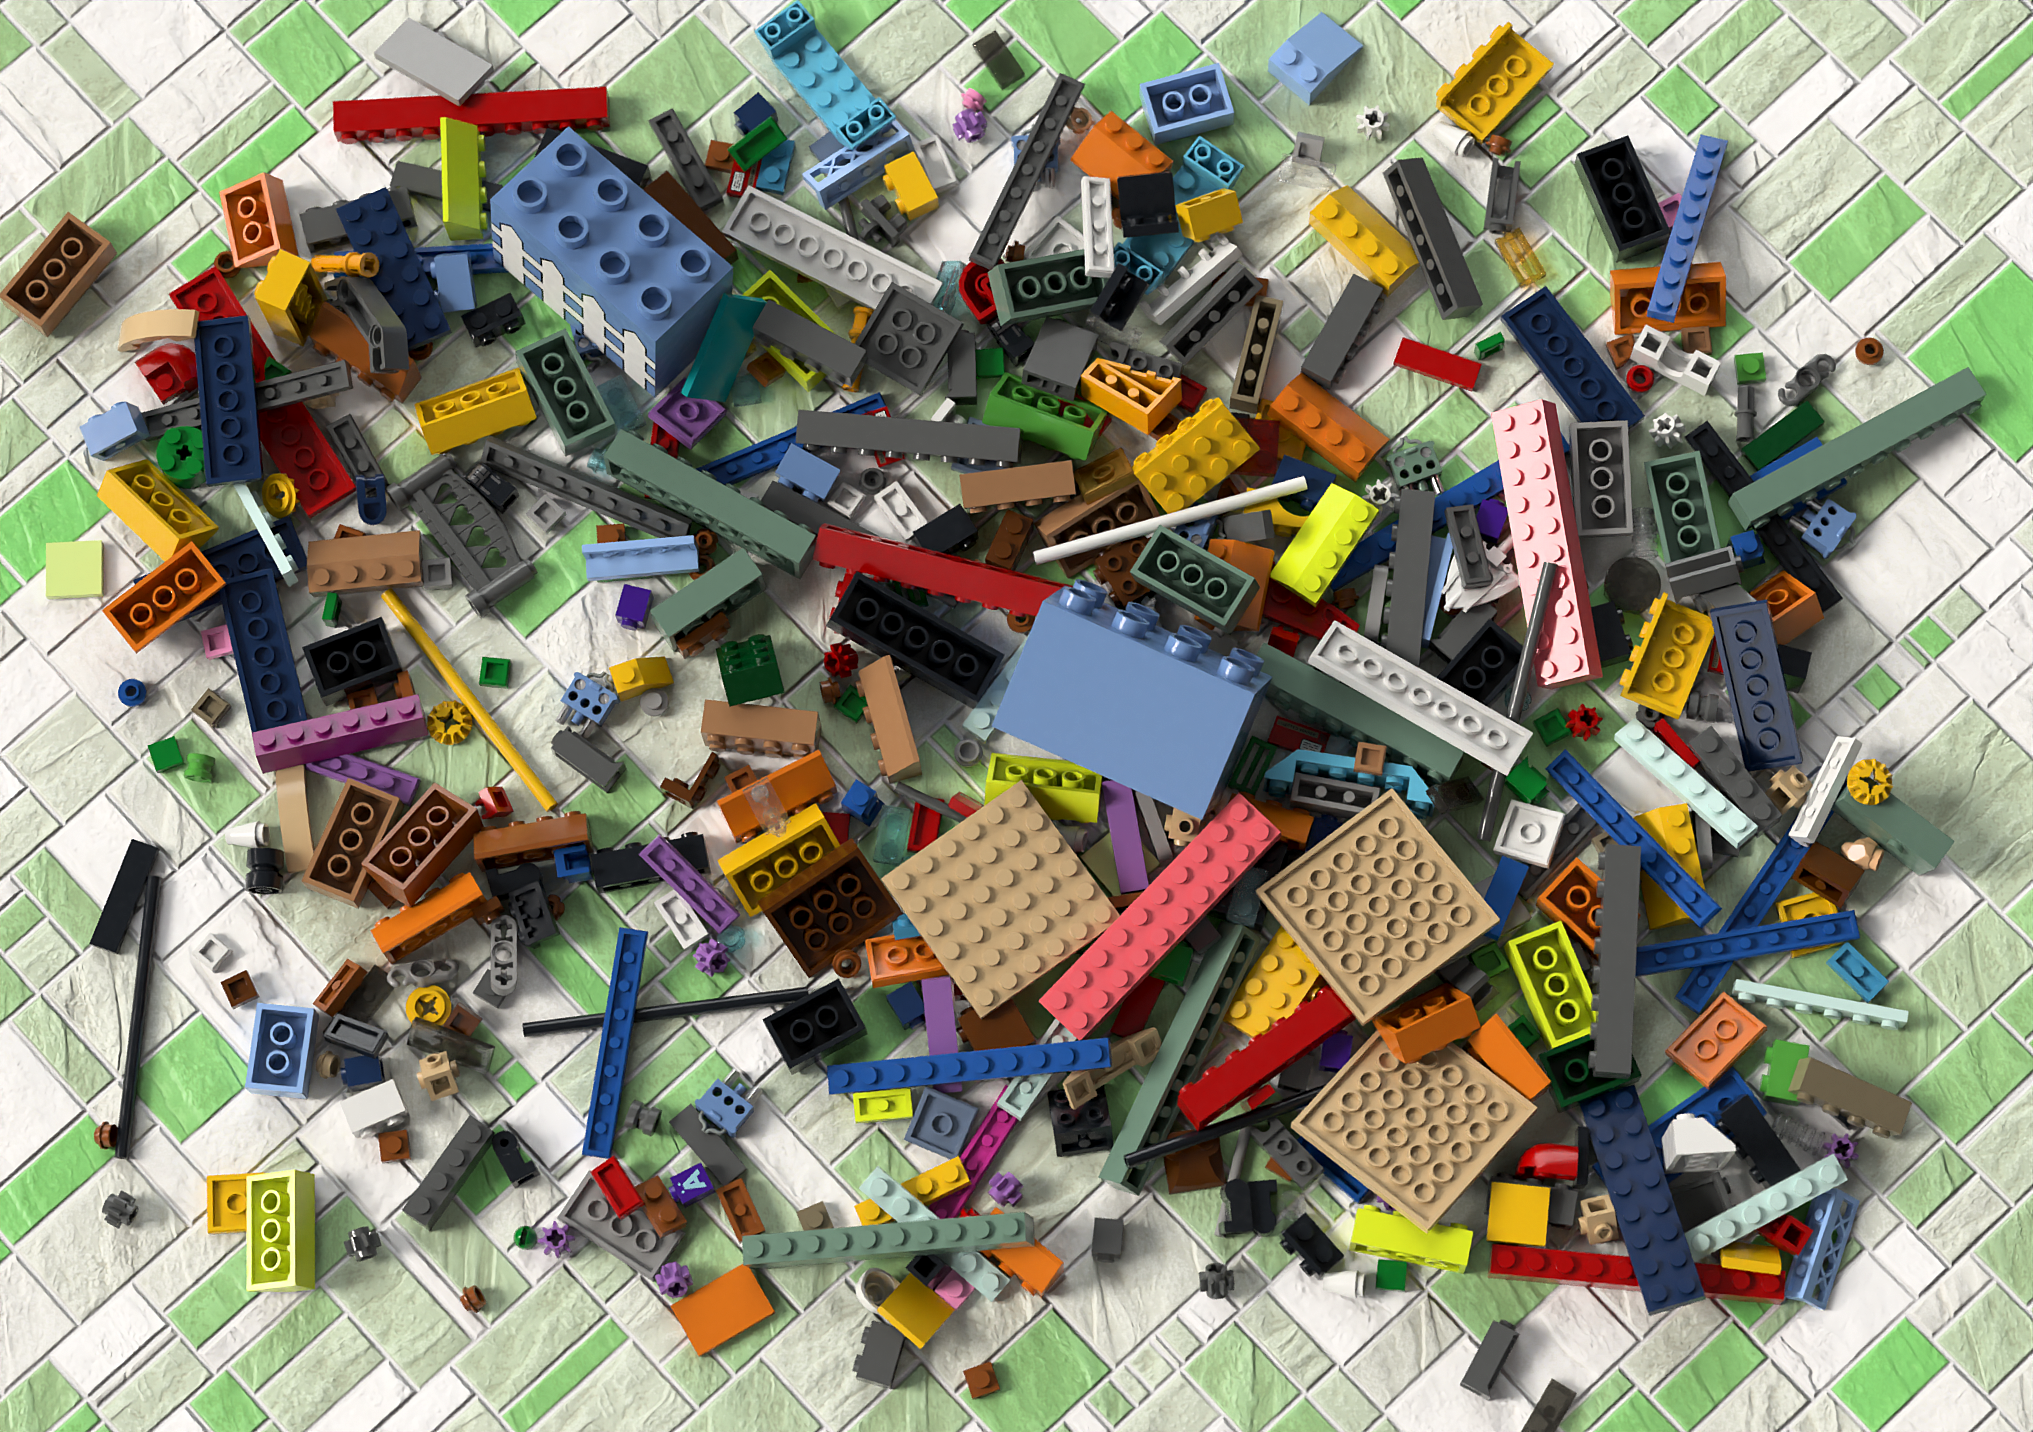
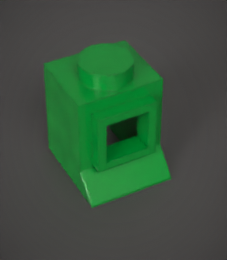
M1528 756L1506 777L1507 781L1504 783L1520 800L1531 805L1534 802L1540 804L1550 793L1546 789L1548 785L1546 783L1547 778L1533 765L1531 768L1529 767Z

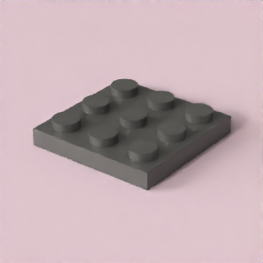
M891 282L855 344L867 351L868 360L865 364L922 396L964 324Z

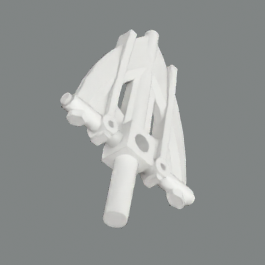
M1512 533L1497 548L1493 546L1490 550L1486 548L1487 543L1483 541L1493 580L1490 586L1463 589L1454 554L1448 571L1446 585L1441 591L1443 594L1446 593V605L1444 606L1446 611L1463 608V611L1466 613L1474 606L1494 601L1517 587L1521 588L1519 574L1512 571L1513 565L1511 563H1503L1507 557L1506 554L1514 547Z

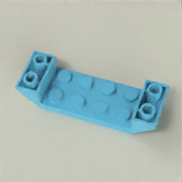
M796 0L754 31L773 64L842 145L854 150L896 119V116L880 97L877 99L873 97L817 30L814 18L799 0Z
M1199 136L1183 156V165L1173 177L1175 205L1222 188L1233 190L1244 169V165ZM1177 210L1178 233L1128 237L1123 244L1118 242L1114 247L1115 268L1120 263L1127 267L1135 276L1145 280L1149 284L1145 292L1146 295H1149L1166 281L1194 244L1193 239L1183 237Z
M1297 749L1265 772L1263 791L1269 792L1268 795L1277 798L1291 795L1294 774L1297 772L1365 786L1385 787V791H1389L1392 788L1396 793L1406 790L1405 804L1417 819H1426L1427 816L1432 817L1436 803V797L1414 768L1407 765L1384 762L1382 776L1353 772L1354 757Z

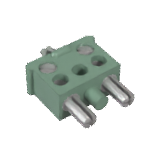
M1407 436L1400 438V444L1393 449V454L1387 457L1385 465L1390 467L1399 491L1408 488L1414 490L1413 486L1416 484L1419 490L1428 491L1429 488L1426 481L1430 480L1436 495L1445 492L1439 478L1442 469L1433 449V441L1422 443L1418 439L1410 440ZM1404 440L1409 444H1418L1411 448L1397 452L1398 449L1403 447ZM1426 465H1432L1433 469H1428ZM1418 469L1420 474L1414 473L1413 470ZM1400 474L1407 475V478H1401Z

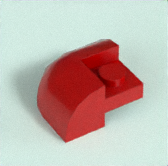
M1002 258L1000 259L998 265L1005 264ZM970 262L963 269L959 279V292L978 322L986 324L998 315L987 273L990 270Z
M168 343L155 348L135 361V364L163 405L186 390L188 393H191L198 388L196 354L184 345Z
M1543 1143L1528 1148L1518 1160L1514 1179L1526 1180V1178H1533L1544 1181L1545 1178L1574 1181L1577 1177L1578 1146Z

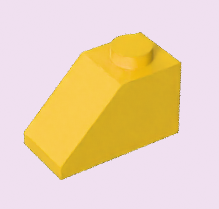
M665 656L635 658L609 667L621 702L642 695L648 689H660L674 684Z

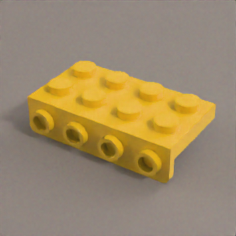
M1507 22L1503 27L1499 25L1490 35L1491 40L1485 46L1481 44L1474 51L1473 59L1468 65L1463 63L1455 72L1453 81L1450 84L1444 83L1436 93V108L1460 128L1471 132V136L1481 145L1554 66V63L1513 31V25L1510 22Z
M1219 397L1214 400H1207L1202 404L1199 409L1200 411L1196 415L1182 420L1176 431L1170 436L1167 434L1161 437L1156 442L1155 448L1148 453L1140 454L1134 460V465L1132 466L1134 474L1167 514L1187 509L1260 450V447Z
M1663 592L1661 599L1655 598L1650 608L1649 614L1654 615L1651 623L1645 621L1639 637L1644 639L1641 647L1635 645L1629 661L1634 662L1631 670L1625 668L1619 684L1624 687L1620 696L1678 720L1714 635V629L1709 616L1680 604L1676 605L1675 602L1667 599L1669 594Z
M1282 925L1236 991L1222 1020L1251 1038L1259 1033L1266 1034L1272 1029L1271 1026L1281 1017L1286 1019L1295 1013L1294 1009L1302 1002L1314 1000L1318 997L1317 993L1327 982Z

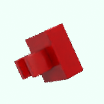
M1283 625L1273 626L1268 645L1294 658L1300 638L1298 631L1294 630L1292 633L1283 630Z
M486 787L478 792L481 798L476 801L475 805L485 806L487 811L481 816L482 819L506 817L514 812L503 787Z

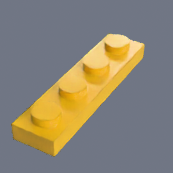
M957 1156L900 1185L927 1206L972 1183L960 1157ZM871 1199L854 1206L862 1226L889 1224L896 1221Z

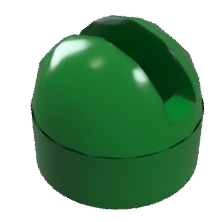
M521 1226L515 1231L513 1239L518 1248L529 1250L536 1245L538 1237L533 1228ZM528 1230L525 1244H521L523 1232Z

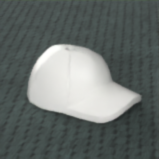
M870 1268L859 1278L855 1292L859 1302L867 1310L879 1314L876 1310L900 1283L888 1272L879 1268Z

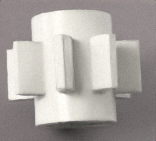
M1379 105L1371 109L1365 106L1364 115L1356 116V122L1361 124L1357 127V133L1363 132L1366 135L1367 141L1374 137L1381 140L1382 130L1389 131L1390 124L1385 122L1388 119V112L1382 113L1379 110ZM1372 120L1376 121L1374 126L1369 125Z
M1665 412L1663 416L1653 419L1654 428L1650 429L1649 432L1652 438H1655L1654 441L1658 447L1664 444L1669 449H1672V446L1683 442L1681 433L1686 432V428L1681 423L1677 414L1671 417Z
M1377 479L1376 485L1373 487L1366 485L1365 490L1369 495L1362 496V499L1379 509L1378 515L1382 517V513L1386 509L1393 511L1394 506L1390 501H1395L1397 494L1390 492L1391 483L1384 485ZM1381 495L1385 496V497H1384V500H1383V499H1379L1378 501H1375V500H1374L1375 496H1376V497H1380Z

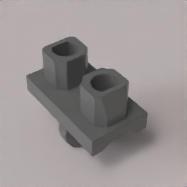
M881 194L871 201L865 198L860 202V205L863 207L861 213L871 222L869 223L865 218L859 221L863 228L860 237L864 241L873 238L878 243L883 238L878 233L879 231L893 247L900 243L899 236L906 230L908 223L899 213L889 221L886 220L883 215L891 209L888 200Z

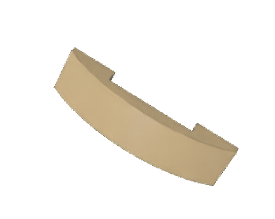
M167 309L148 311L130 316L121 324L117 350L124 352L140 349L141 343L167 338L176 342L194 339L196 337L199 311Z
M305 764L276 771L278 810L288 873L306 871L315 852L306 788L308 786Z
M1154 1027L1111 1044L1112 1068L1072 1071L1062 1083L1071 1108L1076 1109L1097 1096V1088L1136 1064L1143 1067L1155 1060L1162 1045L1157 1029Z

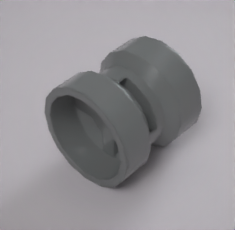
M1690 691L1686 719L1695 720L1700 716L1705 722L1715 723L1719 695L1709 694L1701 698L1699 692Z
M634 1100L627 1113L624 1126L632 1130L638 1128L642 1130L643 1134L652 1137L659 1124L662 1110L656 1107H645L643 1102Z

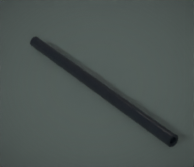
M158 876L147 877L114 1158L129 1159L162 881V878Z
M808 987L636 1008L634 1023L794 1003L808 995ZM605 1012L522 1023L524 1037L603 1027Z
M1327 1084L1205 1126L1200 1131L1196 1129L1123 1155L1125 1165L1129 1169L1306 1107Z

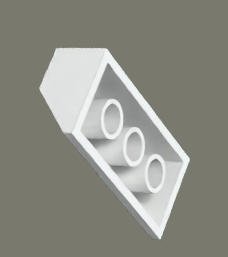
M1695 1114L1677 1115V1119L1672 1120L1661 1139L1664 1174L1723 1170L1736 1152L1735 1144L1704 1118H1695Z

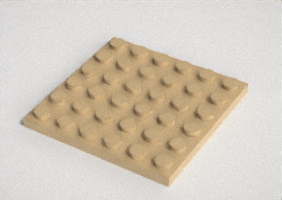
M1022 780L881 878L883 884L981 1019L1099 937L1120 916Z
M1392 788L1256 890L1257 896L1362 1026L1500 923V918Z
M1377 1030L1291 1123V1128L1428 1234L1534 1116L1538 1107L1453 1042L1448 1043L1447 1047L1442 1050L1431 1051L1423 1055L1422 1059L1418 1062L1405 1064L1393 1056Z

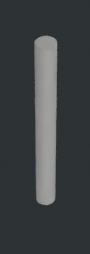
M1253 1126L1240 1129L1227 1182L1233 1179H1240L1251 1136L1249 1130ZM1222 1201L1214 1235L1225 1238L1226 1235H1219L1218 1223L1226 1221L1225 1203Z

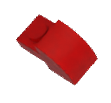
M1783 1214L1754 1231L1766 1238L1764 1241L1774 1247H1778V1249L1792 1255H1799L1814 1230L1790 1214Z

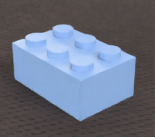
M1219 63L1140 84L1139 96L1154 146L1234 124V110Z
M257 1003L245 1088L251 1094L308 1099L319 1014L314 1008Z

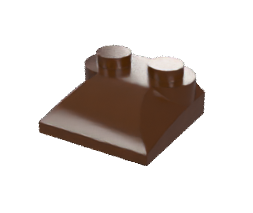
M1196 1129L1170 1133L1166 1140ZM1219 1137L1163 1157L1169 1195L1222 1187L1226 1183Z

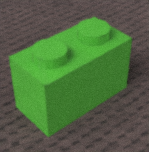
M1775 1039L1771 1047H1766L1764 1063L1768 1064L1767 1075L1762 1074L1759 1091L1764 1092L1763 1101L1795 1107L1800 1104V1101L1796 1099L1797 1095L1788 1092L1799 1059L1808 1058L1809 1045Z

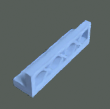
M894 120L854 150L845 146L804 172L802 176L815 190L819 204L827 210L885 173L884 165L913 151L914 153L916 152L910 134ZM892 128L897 132L891 137H882L884 133ZM865 145H873V148L869 151H860V148ZM851 159L847 165L837 166L841 160ZM819 174H828V177L820 182L814 179Z
M1449 533L1446 539L1431 535L1421 647L1426 649L1429 646L1442 594L1441 591L1453 550Z
M694 535L582 545V553L586 559L588 581L700 572L699 549Z
M1832 1188L1812 1199L1804 1224L1814 1231L1800 1254L1793 1257L1785 1282L1784 1297L1791 1300L1804 1301L1819 1310H1825L1857 1212L1859 1200L1837 1188ZM1842 1201H1844L1848 1205L1845 1215L1841 1217L1840 1208ZM1836 1229L1838 1236L1833 1244L1831 1236L1833 1230ZM1827 1256L1829 1265L1827 1270L1824 1271L1822 1264ZM1819 1284L1820 1293L1816 1300L1812 1295L1815 1285Z

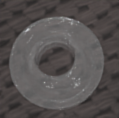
M1286 1191L1277 1200L1278 1213L1287 1220L1298 1219L1305 1212V1199L1296 1191ZM1294 1201L1297 1208L1290 1211L1286 1208V1203Z

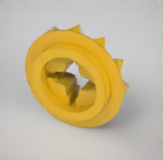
M275 473L270 475L262 487L263 504L266 510L277 518H284L295 512V504L300 502L296 498V493L299 489L294 488V479L288 478L287 474ZM281 492H285V497L282 499L276 498Z
M443 700L439 705L433 706L432 711L427 716V728L434 740L444 745L460 743L469 735L472 729V716L465 705L456 700ZM452 713L454 721L458 722V724L451 725L446 733V725L441 720L448 719Z
M1876 759L1861 760L1850 769L1847 776V787L1852 797L1858 802L1865 805H1876L1889 797L1894 787L1892 785L1893 774L1886 768V764H1882L1876 761ZM1873 772V779L1881 784L1873 786L1869 791L1868 783L1860 779L1870 777Z
M435 985L424 988L418 987L409 995L406 1002V1014L409 1021L415 1027L425 1031L439 1029L452 1011L451 1000L448 994L442 988ZM432 1001H435L433 1007L438 1014L429 1012L423 1016L425 1010L419 1002L430 1004Z

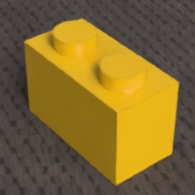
M914 151L884 165L885 176L882 177L888 191L893 190L896 194L897 199L894 201L901 215L905 213L909 221L939 208L938 196Z
M1222 188L1175 205L1183 237L1193 239L1194 242L1208 240L1210 234L1216 232H1230L1234 230L1235 225L1243 223L1237 194L1234 190Z

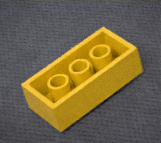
M280 249L277 256H273L270 259L267 267L268 273L264 281L261 280L255 289V299L273 334L304 347L320 307L328 298L311 263Z

